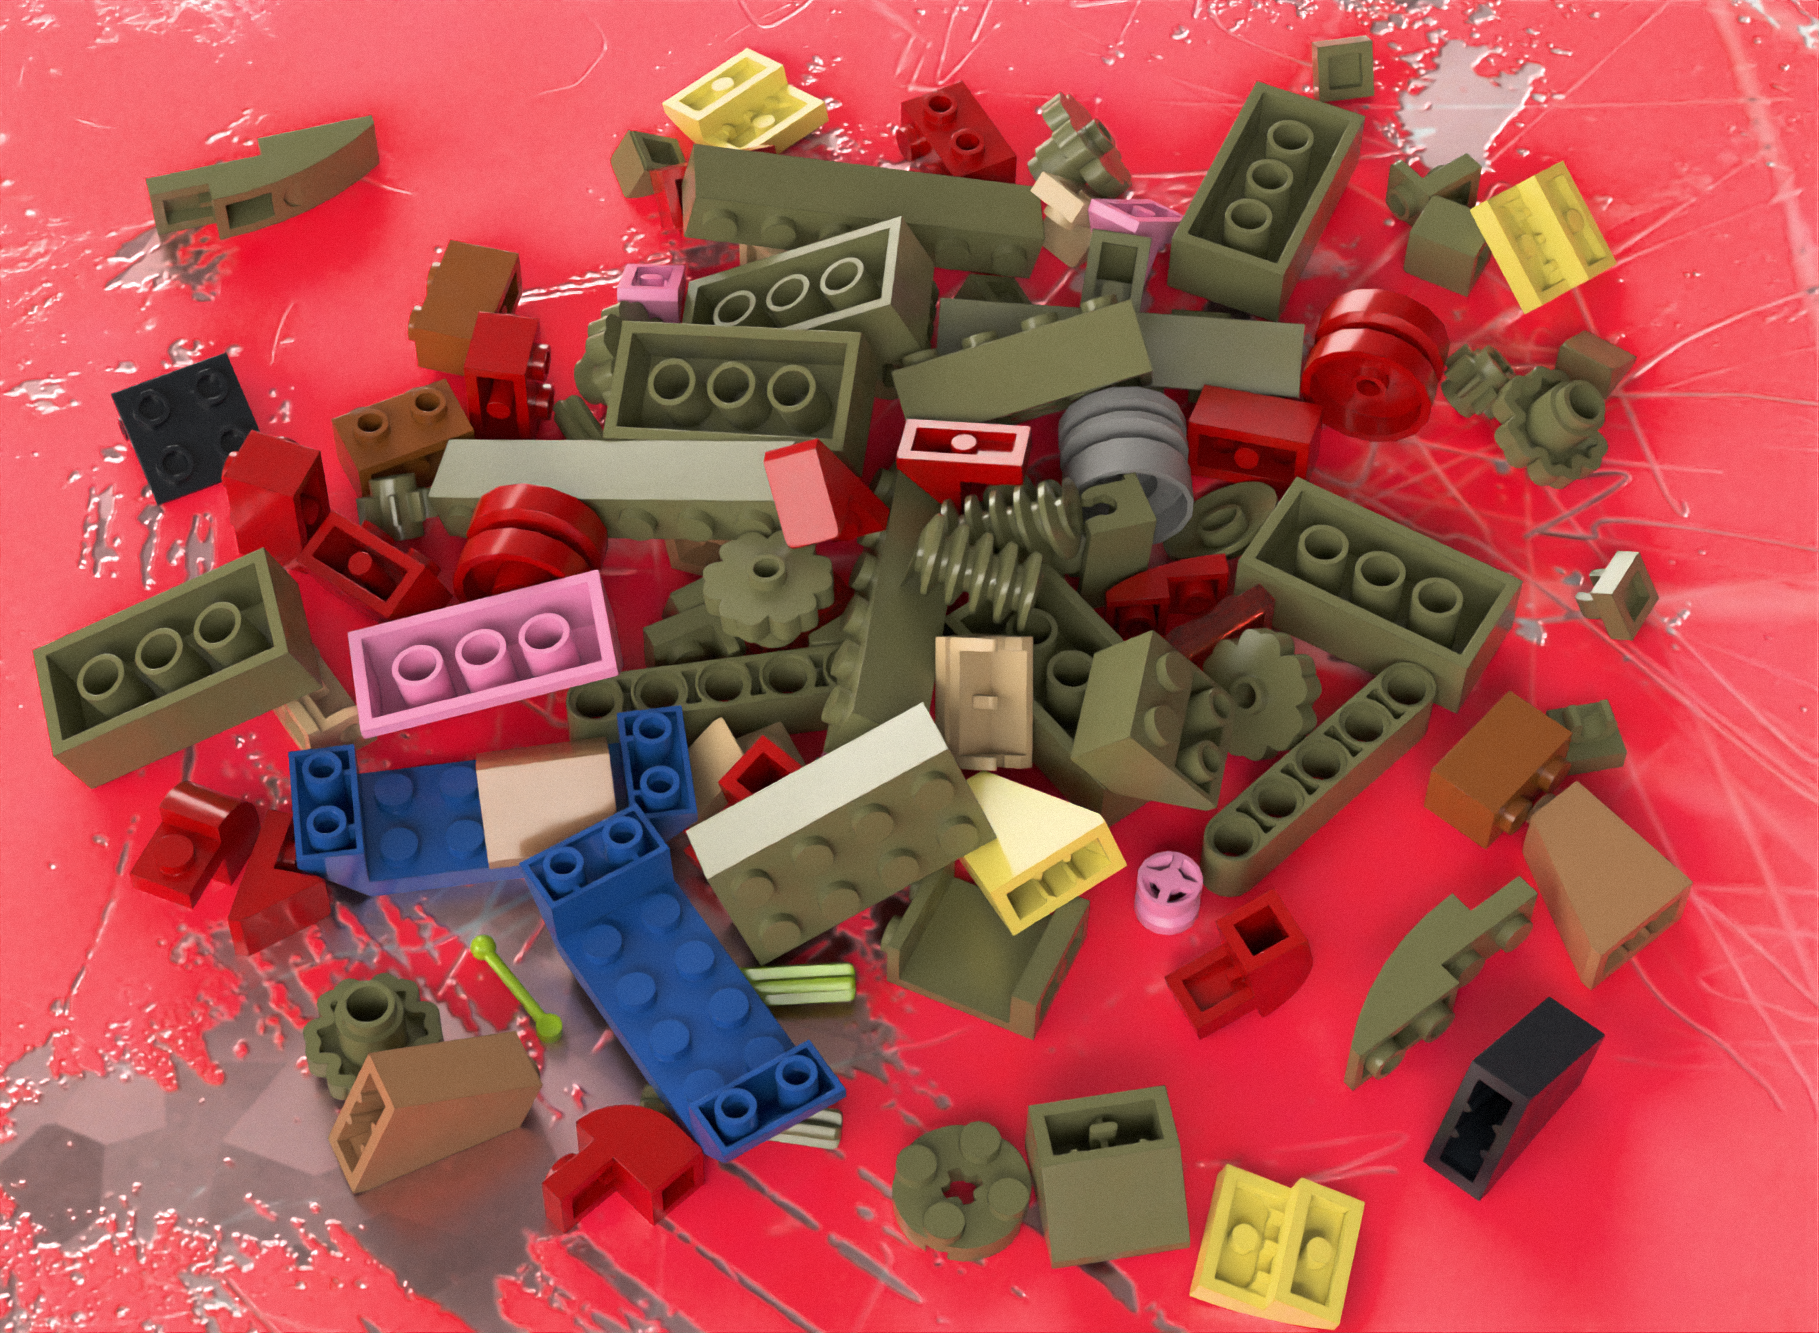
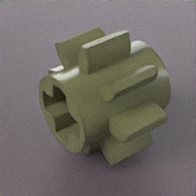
M1464 344L1447 358L1446 366L1448 369L1444 371L1447 379L1441 383V390L1452 407L1462 416L1470 418L1475 413L1479 416L1484 412L1492 420L1495 416L1492 413L1491 407L1498 398L1499 389L1514 378L1516 374L1506 358L1494 347L1487 345L1482 350L1477 348L1473 351L1467 344Z
M415 473L389 475L368 480L370 494L368 497L356 498L360 525L364 520H367L386 532L394 541L425 535L423 521H426V518L437 517V513L428 499L431 487H417Z

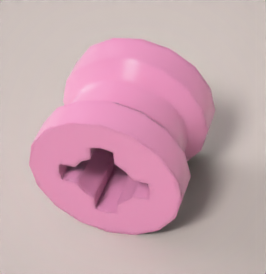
M1172 851L1155 853L1145 859L1138 869L1134 911L1137 919L1146 929L1156 934L1174 935L1183 933L1192 927L1197 920L1203 875L1200 867L1192 858ZM1176 895L1175 900L1169 901L1170 896Z

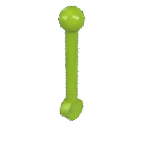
M484 934L476 936L470 945L473 957L486 961L533 1018L536 1022V1035L539 1040L544 1043L558 1041L563 1034L560 1017L543 1011L496 953L497 945L492 937Z

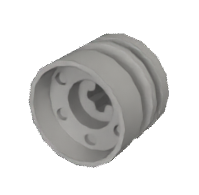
M1138 386L1110 387L1089 393L1071 404L1058 423V447L1060 450L1062 483L1065 477L1072 479L1078 489L1081 500L1082 493L1088 488L1121 481L1124 474L1135 472L1157 519L1152 545L1162 543L1180 532L1193 513L1194 498L1191 468L1187 463L1189 447L1186 439V418L1179 405L1158 391ZM1098 503L1093 507H1082L1083 525H1085L1086 520L1097 515H1108L1109 504Z

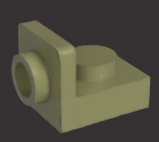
M1466 153L1446 165L1434 167L1422 178L1403 160H1399L1390 165L1386 203L1398 219L1407 222L1411 227L1414 226L1434 195L1473 208L1476 206L1482 166Z
M705 603L643 627L644 658L647 668L746 655L745 641L739 636H731L724 633L721 627L720 616L709 614L706 611Z

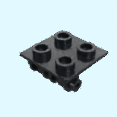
M226 352L111 393L112 400L120 416L117 418L121 433L126 441L130 440L157 506L222 483V470L229 454L233 451H239L251 430L260 432Z

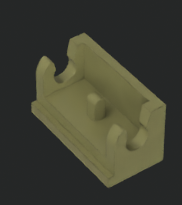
M1135 472L1124 474L1121 481L1090 487L1081 495L1082 507H1093L1098 503L1109 504L1108 515L1100 514L1085 521L1086 541L1082 565L1079 571L1068 574L1069 577H1079L1078 588L1075 591L1093 609L1104 607L1105 592L1138 573L1148 570L1157 519Z

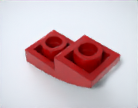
M1226 553L1203 555L1159 565L1120 582L1105 592L1103 620L1121 638L1131 639L1151 630H1154L1159 635H1166L1167 619L1170 614L1195 616L1207 612L1224 611L1229 578Z

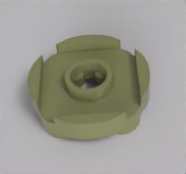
M976 1121L966 1126L950 1125L937 1128L917 1138L911 1145L902 1149L897 1156L892 1185L894 1216L904 1235L914 1245L926 1251L927 1245L936 1251L948 1253L947 1259L969 1262L985 1259L1004 1250L1019 1234L1020 1225L1027 1217L1032 1189L1031 1176L1027 1164L1019 1151L1010 1142L1001 1138L997 1128L988 1122ZM956 1181H965L977 1187L973 1190V1202L963 1205L958 1196L946 1198L943 1193L950 1189V1183Z

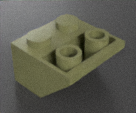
M1154 630L1148 631L1094 653L1070 759L1114 794L1204 811L1217 808L1238 700Z
M1165 1085L1028 1106L1025 1150L1052 1269L1190 1248L1191 1241L1181 1147Z

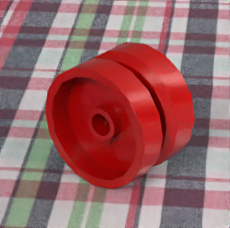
M1360 289L1335 297L1322 313L1315 335L1314 347L1309 352L1302 373L1300 391L1306 403L1323 405L1322 423L1345 436L1369 442H1395L1415 435L1429 420L1437 386L1441 381L1446 365L1450 339L1445 326L1427 306L1404 294L1383 289Z
M526 483L498 486L483 494L473 510L466 533L467 543L459 555L452 578L454 595L462 604L597 569L600 573L608 549L607 529L596 512L576 497L554 488Z

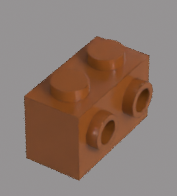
M450 240L441 262L435 261L430 267L426 286L427 296L423 305L414 306L410 315L408 339L415 341L418 367L464 376V363L478 312L515 314L523 294L519 253Z
M446 378L425 386L412 388L403 394L378 403L353 409L347 414L331 419L337 458L358 498L368 497L370 494L368 480L389 475L415 473L417 487L425 486L426 488L431 486L448 440L475 439L474 429Z
M1509 690L1431 769L1424 807L1487 850L1503 832L1512 835L1522 826L1529 811L1532 809V802L1542 791L1546 794L1553 793L1562 784L1571 768V762L1566 760L1573 733Z

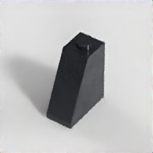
M1551 997L1546 998L1472 1060L1423 1162L1480 1201L1578 1088L1606 1034Z

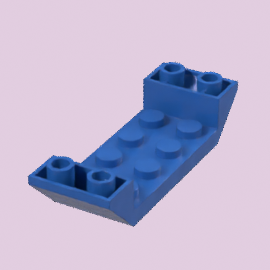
M682 706L616 713L619 743L608 744L616 811L618 813L637 803L666 843L698 820ZM354 744L288 752L298 869L372 897L524 878L520 871V866L489 869L476 775V760L359 774Z
M637 803L519 863L520 871L560 956L643 1076L653 1087L655 1093L680 1129L703 1149L704 1154L722 1163H727L847 1097L845 1087L810 1039L798 1046L794 1045L676 883L673 875L670 848Z

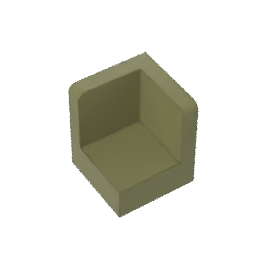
M1438 195L1432 196L1409 233L1403 267L1404 271L1467 297L1488 264L1492 254L1469 210L1471 208Z

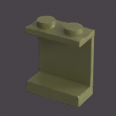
M955 861L911 884L909 891L911 903L904 916L893 915L881 941L880 950L887 953V981L1034 1040L1087 937L1090 901L1077 896L1065 905L1057 908L1053 916L1048 914L1013 936L977 885L954 877Z

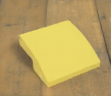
M748 48L662 103L665 114L696 144L732 149H744L757 145H775L776 154H780L829 121L824 101L789 85L782 64Z
M1563 160L1469 209L1524 315L1617 264Z
M1227 1164L1217 1175L1189 1296L1236 1312L1286 1324L1329 1330L1336 1329L1341 1320L1365 1202L1302 1177L1292 1188Z

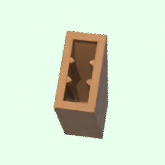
M1578 781L1574 782L1557 796L1553 793L1546 794L1529 811L1526 818L1529 826L1522 849L1523 856L1580 981L1589 990H1592L1682 918L1693 881Z
M516 1031L368 1053L328 1136L330 1145L352 1192L358 1193L370 1190L521 1127L543 1085L540 1080L538 1066L534 1059L528 1056Z

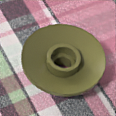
M1255 481L1235 483L1212 491L1194 501L1192 517L1180 532L1163 541L1164 550L1173 561L1226 553L1227 560L1237 558L1245 552L1279 503L1278 496L1270 485Z

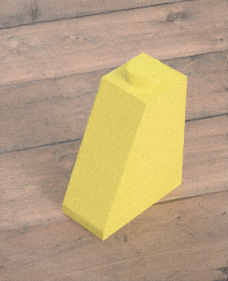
M984 770L967 779L997 838L959 858V860L1013 936L1127 866L1105 820L1100 814Z

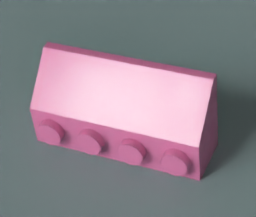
M598 569L347 632L360 731L364 739L618 676L624 666L615 616Z

